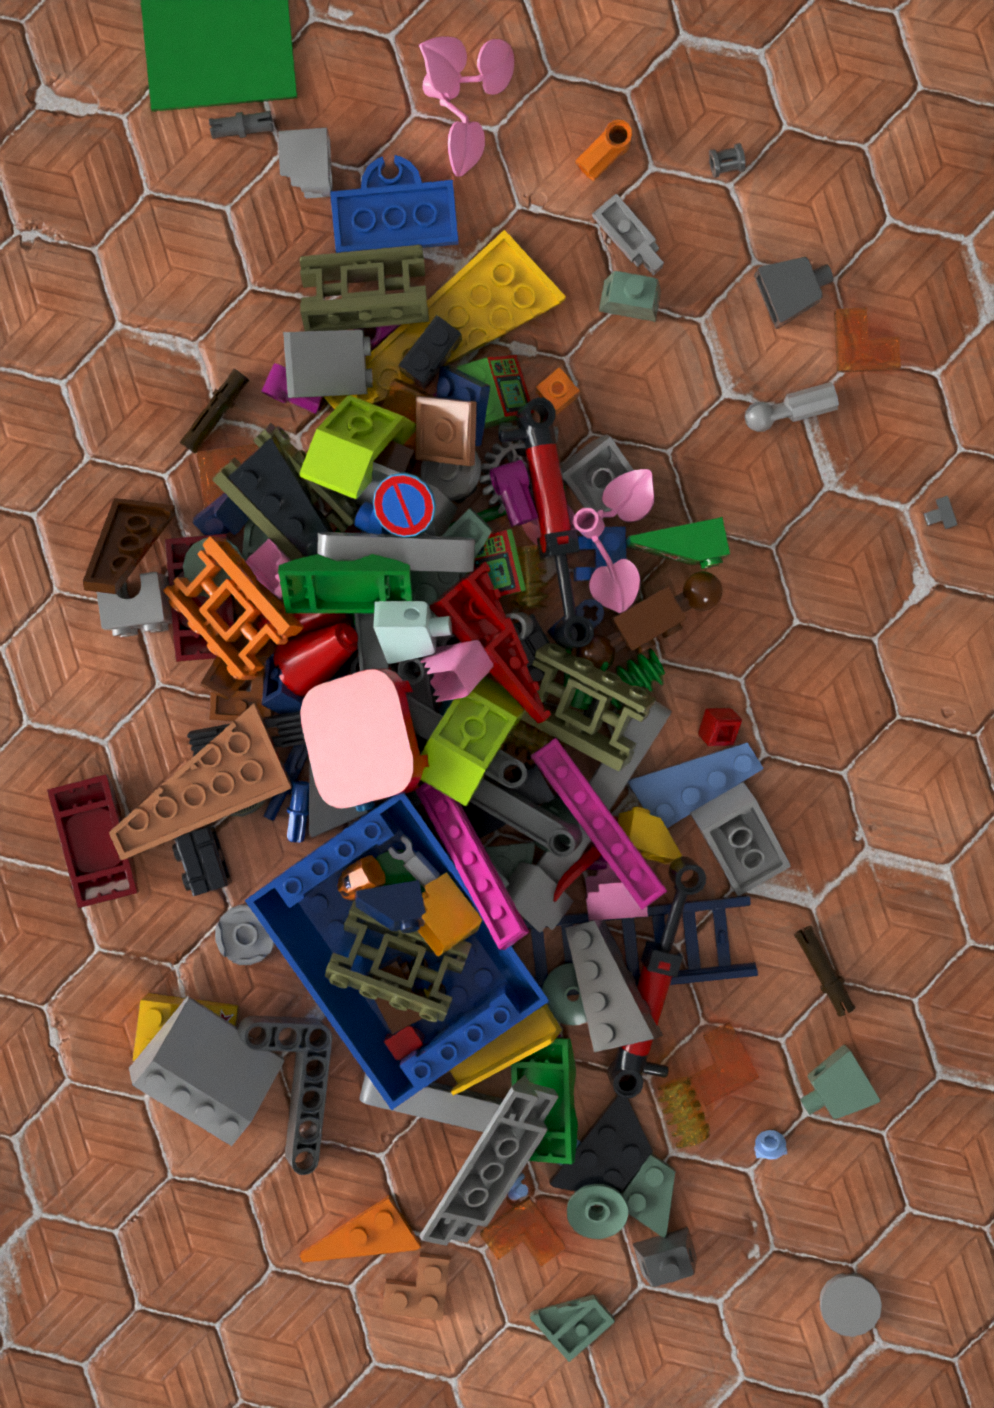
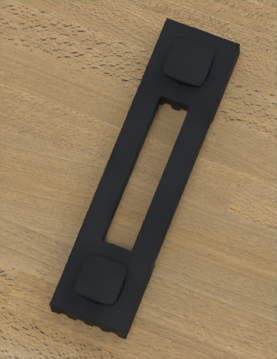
M300 711L263 718L267 728L277 727L279 729L278 734L280 736L271 737L275 747L282 746L284 748L306 744L301 725ZM230 724L190 731L187 737L190 738L189 744H192L193 757Z

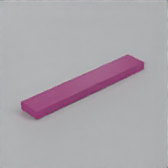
M555 738L532 754L531 758L641 910L667 892L666 888L559 741Z
M427 783L422 784L415 790L498 948L501 950L507 949L529 933L527 926L461 804Z

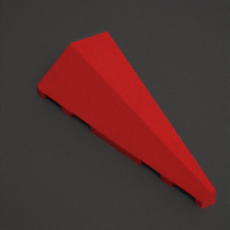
M483 562L474 571L468 573L448 588L429 608L438 617L450 616L452 632L462 643L478 640L494 665L489 672L537 723L544 722L551 715L550 711L544 709L538 694L540 690L537 681L532 680L527 668L529 663L511 618H506L499 601L501 598L499 589H494L488 575L489 565Z

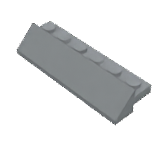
M525 1075L510 1088L419 1237L422 1241L447 1246L451 1239L467 1243L478 1225L488 1226L548 1130L543 1121L559 1097L554 1089L531 1083Z

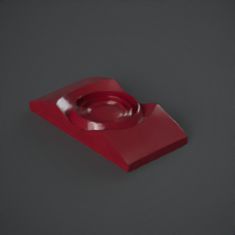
M218 534L165 539L169 586L175 584L173 581L177 577L185 578L183 563L186 553L193 544L203 538H209V536L228 540V535ZM232 594L216 610L230 628L237 621L234 596ZM198 595L196 598L191 597L200 608L209 599ZM171 606L176 662L215 659L216 655L207 647L208 642L202 635L195 633L188 626L189 620L183 613L176 611Z
M105 774L47 789L77 907L82 908L139 893L133 856L121 861L109 835V832L122 821L120 805L109 775Z

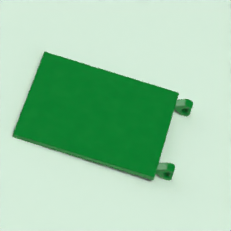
M141 0L152 112L297 98L289 0Z

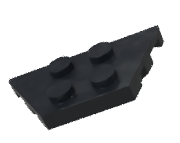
M616 1094L576 1147L575 1162L573 1164H562L549 1180V1184L552 1187L576 1192L587 1185L604 1184L615 1188L620 1193L653 1152L628 1098H622Z

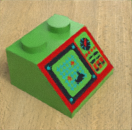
M517 355L486 357L457 366L458 370L490 385L484 429L497 426L501 422L516 420L518 410L530 401Z
M512 529L490 534L474 560V569L483 562L489 565L488 575L494 589H499L501 598L525 591L526 587Z

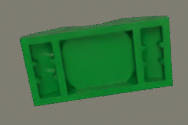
M316 554L279 565L278 568L285 613H374L375 602L413 601L410 565L375 554L357 560L345 559L338 561Z
M557 1037L550 1045L512 1064L511 1083L513 1086L525 1075L529 1082L552 1088L559 1096L543 1121L548 1130L528 1161L573 1164L575 1162L578 1120L574 1107L576 1066L571 1039Z

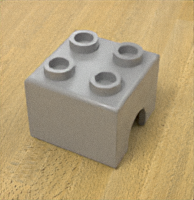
M158 572L140 574L141 590L132 599L128 594L126 582L116 594L96 592L102 629L112 631L113 636L120 637L139 635L138 629H143L144 632L150 631V633L168 631V625L172 624L171 605L168 602L170 598L163 591L166 586H169L168 576Z

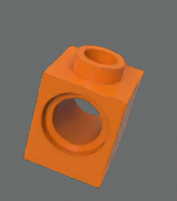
M559 367L536 386L535 394L540 398L549 400L553 404L556 417L578 398L580 390Z

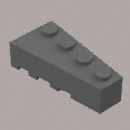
M594 920L566 927L565 930L594 1052L662 1037L663 1034L659 1026H656L650 1014L651 1010L646 1000H643L632 973L629 972L622 959L623 955L605 920Z

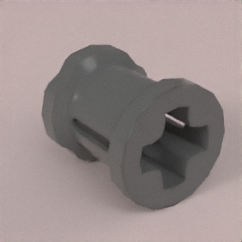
M741 143L735 144L734 148L721 151L709 150V163L714 178L719 177L720 173L734 170L739 172L745 171L746 162Z

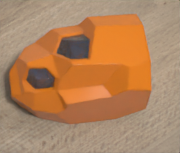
M370 855L361 858L343 870L339 877L337 888L342 898L352 901L355 900L356 891L384 885L385 874L378 861Z

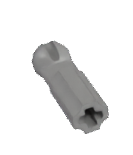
M832 382L787 394L784 402L769 405L765 402H755L746 410L745 421L750 429L756 432H764L770 429L776 420L788 417L792 422L838 410V396Z

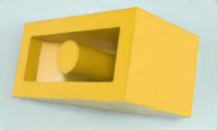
M632 807L631 811L619 813L618 824L643 858L666 865L671 864L676 858L682 857L662 819L650 815V810Z

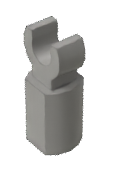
M403 834L400 839L405 843L406 849L403 852H399L391 845L388 851L393 858L403 860L405 862L403 866L425 888V885L437 879L440 873L419 851L415 852L412 849L411 839Z

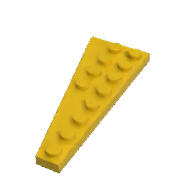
M503 230L427 300L429 322L401 324L371 352V356L366 357V369L372 368L373 387L368 388V394L350 396L376 405L414 384L415 382L400 371L399 364L436 315L462 334V342L455 351H451L452 355L444 365L447 366L556 307L566 299V296L514 239ZM348 395L323 397L335 410Z

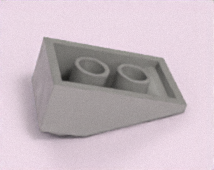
M744 782L690 812L737 896L746 893L791 867L757 800Z

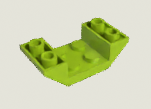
M348 395L316 429L300 470V477L357 499L372 482L373 461L391 440L404 445L416 431V423L402 415Z
M485 676L467 697L453 700L430 736L421 754H428L429 767H424L421 780L462 805L467 806L481 784L484 773L510 731L515 729L526 710L503 686Z

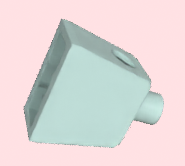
M424 601L375 602L373 627L388 664L433 655L436 652V637L452 635L450 616L433 618L428 603Z

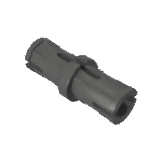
M271 111L244 115L243 112H237L236 116L209 119V125L212 127L210 128L212 139L239 135L240 138H245L247 134L274 131L273 124L271 123L273 122Z

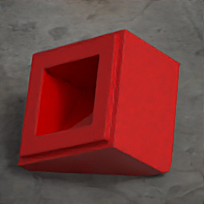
M706 708L698 735L707 746H734L743 719L731 708Z
M409 1025L398 1033L387 1034L384 1043L397 1061L421 1047L424 1041V1034L414 1026Z

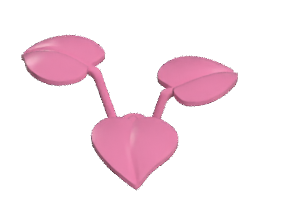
M441 36L429 39L419 45L427 71L423 80L424 93L428 97L440 99L441 106L447 107L462 120V122H454L448 134V153L451 167L456 177L463 176L479 161L484 151L485 136L481 125L478 122H469L468 116L450 103V100L459 94V83L480 82L483 80L485 93L491 95L498 94L507 87L513 75L514 54L511 45L501 39H491L480 49L477 66L481 74L464 77L461 76L460 72L466 65L467 53L460 40L454 37Z
M649 469L627 472L618 476L606 486L602 501L611 511L604 512L599 510L596 512L592 508H582L574 514L573 510L567 505L571 530H578L584 537L592 539L607 563V566L599 567L592 574L589 582L590 592L593 598L601 603L602 606L620 614L628 610L636 601L640 590V574L630 560L621 559L613 564L599 540V536L604 530V517H614L618 514L625 522H636L645 518L650 513L654 504L653 474ZM537 518L523 524L522 527L530 540L538 546L537 538L541 537Z

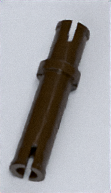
M233 368L221 387L213 391L212 394L214 396L179 442L196 454L224 413H226L229 407L233 408L235 405L234 400L250 380Z
M807 926L804 928L805 935L802 930L794 933V937L799 942L821 982V991L827 993L838 1017L846 1015L845 1008L850 1013L856 1007L842 985L844 984L843 978L837 976L813 932L812 926Z

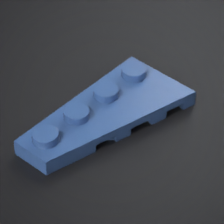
M745 742L700 758L629 779L627 783L642 807L650 810V815L660 817L666 828H669L690 815V812L722 795L764 768L749 744Z

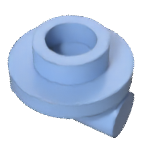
M774 1130L761 1132L755 1140L754 1150L756 1158L777 1159L782 1155H786L787 1148L784 1136Z
M523 1173L518 1176L508 1192V1197L512 1201L525 1197L528 1194L527 1186L521 1183L525 1178Z

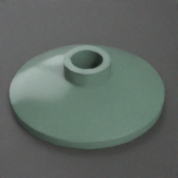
M567 963L556 967L549 973L542 988V991L549 999V1002L546 1003L556 1020L562 1024L580 1025L586 1023L587 1019L574 964ZM572 989L579 992V997L575 1001L567 998L568 991Z
M591 1184L580 1188L571 1196L567 1204V1219L571 1227L578 1234L591 1239H604L615 1235L624 1227L628 1218V1205L623 1195L615 1188L604 1184Z

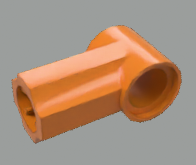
M613 120L607 125L605 131L576 159L575 163L587 178L594 182L619 156L627 153L632 140L630 125L624 120ZM619 132L626 137V140L623 143L616 144L609 137L613 133Z

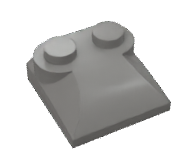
M607 434L591 441L568 459L561 468L563 482L570 488L584 508H592L596 512L599 510L604 512L611 511L602 501L606 486L618 476L634 471L611 436Z

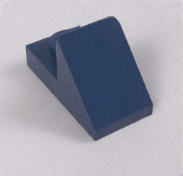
M223 493L193 518L192 523L205 536L227 534L230 531L236 535L249 520V517Z

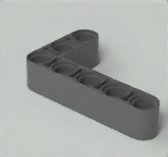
M248 1016L240 1022L238 1027V1034L246 1046L259 1051L296 1052L285 1158L297 1174L308 1175L314 1172L319 1162L332 1033L326 1025L315 1018ZM261 1027V1033L257 1038L248 1039V1033L252 1028ZM285 1028H291V1035L285 1040H279L280 1032ZM315 1029H321L320 1037L315 1041H309L311 1032ZM311 1060H318L317 1067L314 1070L306 1071V1065ZM314 1090L313 1098L303 1102V1095L307 1091ZM311 1121V1126L308 1130L299 1132L302 1123ZM305 1151L308 1152L305 1160L295 1162L298 1154Z

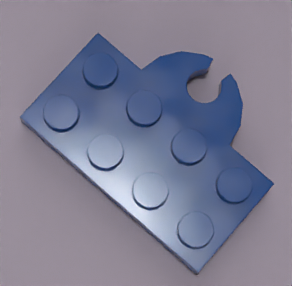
M394 155V164L399 169V173L393 179H386L382 176V171L385 167L383 156L377 158L367 166L362 176L361 189L330 191L336 253L422 245V248L459 245L453 180L422 183L419 171L412 162L397 155Z

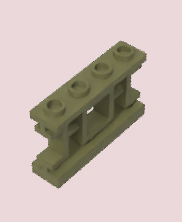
M422 245L300 257V275L303 288L316 287V296L301 298L300 312L305 331H337L429 322L426 286L411 287L410 277L425 276ZM403 274V277L386 278L385 275ZM341 280V283L325 284L324 281ZM378 281L379 290L349 293V283ZM404 289V293H386V291ZM342 296V299L325 300V297Z
M270 423L253 441L260 447L275 434L280 442L279 447L286 459L289 458L294 465L295 474L302 485H306L312 495V502L315 503L321 496L333 508L324 517L329 524L332 522L343 533L349 526L355 523L358 513L355 503L347 496L342 497L339 492L300 477V470L307 453L303 450L298 451L290 443L291 438L284 429L279 426L275 427ZM234 457L218 471L212 480L291 560L305 557L228 478L241 465Z
M545 644L536 651V659L532 665L545 672L538 694L544 709L549 710L551 715L544 722L537 723L525 711L521 720L620 772L631 762L635 752L633 749H635L637 744L623 736L631 717L640 722L644 721L649 716V710L654 705L656 698L650 696L648 691L642 687L631 686L621 681L617 674L604 672L594 667L593 663L588 659L577 658L567 653L566 649L558 644ZM558 669L572 676L569 678L566 687L554 681ZM576 689L600 700L593 719L569 708ZM549 693L561 699L557 710L544 704ZM612 698L627 704L621 716L608 710ZM603 721L615 727L611 739L597 732L600 730Z
M354 900L343 930L355 934L357 937L348 958L336 953L332 954L326 968L325 977L330 979L329 982L337 987L347 988L349 986L360 990L359 993L366 998L375 1000L379 997L387 1000L392 1007L398 1010L406 1011L411 1009L419 1012V1016L431 1022H437V1020L444 1021L453 997L438 992L446 969L461 974L472 944L462 941L440 955L444 958L437 972L421 966L425 952L434 953V951L418 931L411 933H402L401 930L391 931L356 908ZM367 928L384 934L379 949L362 943ZM387 947L416 957L408 980L379 970ZM357 955L374 961L369 977L351 970ZM416 977L434 984L428 999L410 993Z

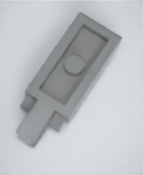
M617 194L592 213L595 221L631 263L633 262L637 267L643 263L653 276L663 268L664 262L655 253L659 250L658 245L655 243L656 239Z

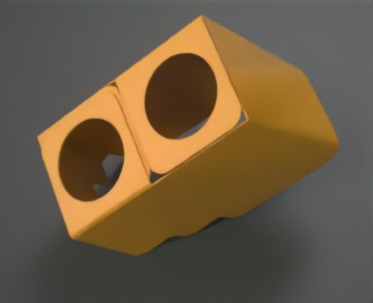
M448 873L425 885L426 891L422 893L426 912L422 915L425 923L424 926H420V929L417 930L437 956L442 955L477 932L482 922L481 916Z

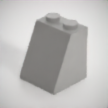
M363 330L283 332L288 398L368 394V388L373 387L372 368L366 369V356H371L370 337H364Z

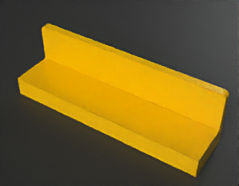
M547 1004L452 1068L450 1072L457 1084L451 1090V1094L454 1096L553 1043L562 1031V1028Z

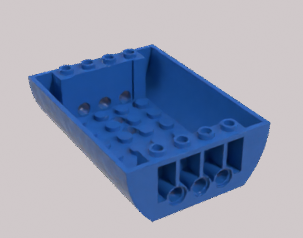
M405 793L392 796L245 900L391 1110L549 1002V999L512 946L505 950L498 948L483 918L478 931L463 940L471 943L472 946L461 974L448 969L444 973L441 983L445 986V995L453 997L444 1021L437 1020V1022H431L421 1019L411 1024V1026H414L424 1034L423 1045L401 1060L396 1061L384 1043L386 1035L392 1032L375 1000L362 996L359 993L360 990L349 986L347 988L337 987L329 982L330 979L325 977L326 968L332 954L336 953L348 958L357 935L343 930L354 900L350 901L342 898L338 891L337 884L341 872L361 858L370 855L376 858L380 853L388 850L391 845L394 848L405 850L406 845L400 839L403 834L411 839L412 849L415 852L419 851L440 873L438 877L448 873L481 916L454 863ZM367 928L362 943L379 949L384 934ZM387 947L381 964L400 955L403 962L408 961L411 965V961L416 957ZM426 951L423 958L427 960L429 969L438 972L444 957ZM357 955L351 970L365 975L366 972L371 970L374 961ZM417 977L414 981L418 990L421 988L428 990V987L432 984Z

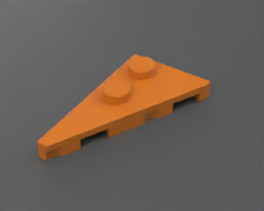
M388 1195L300 1252L299 1257L305 1263L415 1251L421 1248V1242L391 1196Z

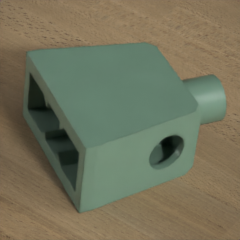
M620 271L612 272L604 280L599 312L656 322L661 296L658 279Z
M845 1044L808 1074L807 1077L815 1090L800 1098L809 1115L825 1106L833 1119L844 1117L881 1102L852 1052Z

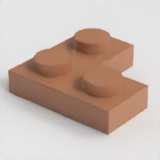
M420 1253L416 1282L386 1279L382 1313L442 1321L450 1256Z

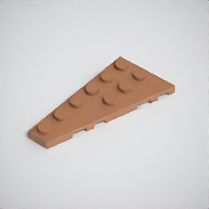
M256 702L109 832L121 861L293 787Z

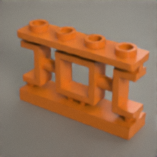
M209 536L202 544L205 550H201L197 554L207 566L192 583L187 578L177 577L173 581L175 584L173 586H166L163 591L170 598L168 600L169 604L176 611L183 613L189 620L188 626L195 633L203 636L208 642V649L214 655L223 659L228 665L226 667L228 672L238 680H254L258 676L256 672L264 668L255 657V654L271 638L276 644L285 645L289 641L288 637L296 636L304 626L292 613H285L284 604L257 580L251 567L225 538ZM223 568L232 579H226L218 587L212 579ZM204 589L210 598L200 608L191 597L196 598ZM230 594L246 609L231 628L216 612ZM263 613L271 624H266L257 632L251 624ZM243 634L249 640V643L239 653L230 642H235Z

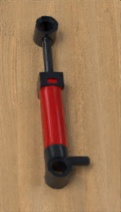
M538 397L532 399L518 410L516 422L519 428L500 430L499 440L502 443L524 440L541 537L537 538L540 560L554 558L565 617L556 625L554 638L556 643L565 649H575L586 646L591 642L594 629L592 623L587 618L577 616L567 556L579 552L580 548L577 531L571 530L553 427L556 411L549 400ZM531 410L539 414L540 423L533 420ZM571 625L578 631L576 640L570 637L569 629Z
M682 856L676 858L669 867L668 874L670 880L675 884L674 889H676L664 932L660 943L647 940L641 958L643 968L637 988L643 1000H646L656 1026L659 1023L672 977H677L683 959L677 948L672 945L687 896L699 893L706 884L705 872L690 857ZM693 870V875L689 880L681 881V876L685 871ZM653 1039L618 1047L615 1060L610 1064L607 1072L609 1081L618 1096L622 1098L637 1096L643 1088V1073L662 1078L668 1076V1066L647 1061ZM631 1074L627 1081H619L623 1075Z

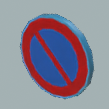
M409 473L392 474L381 481L375 490L373 498L374 513L379 523L391 534L397 536L411 537L420 534L429 527L435 516L436 503L434 494L428 484L416 475Z

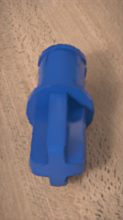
M296 780L292 781L290 807H287V812L290 813L287 838L290 842L300 843L305 839L307 815H309V782Z

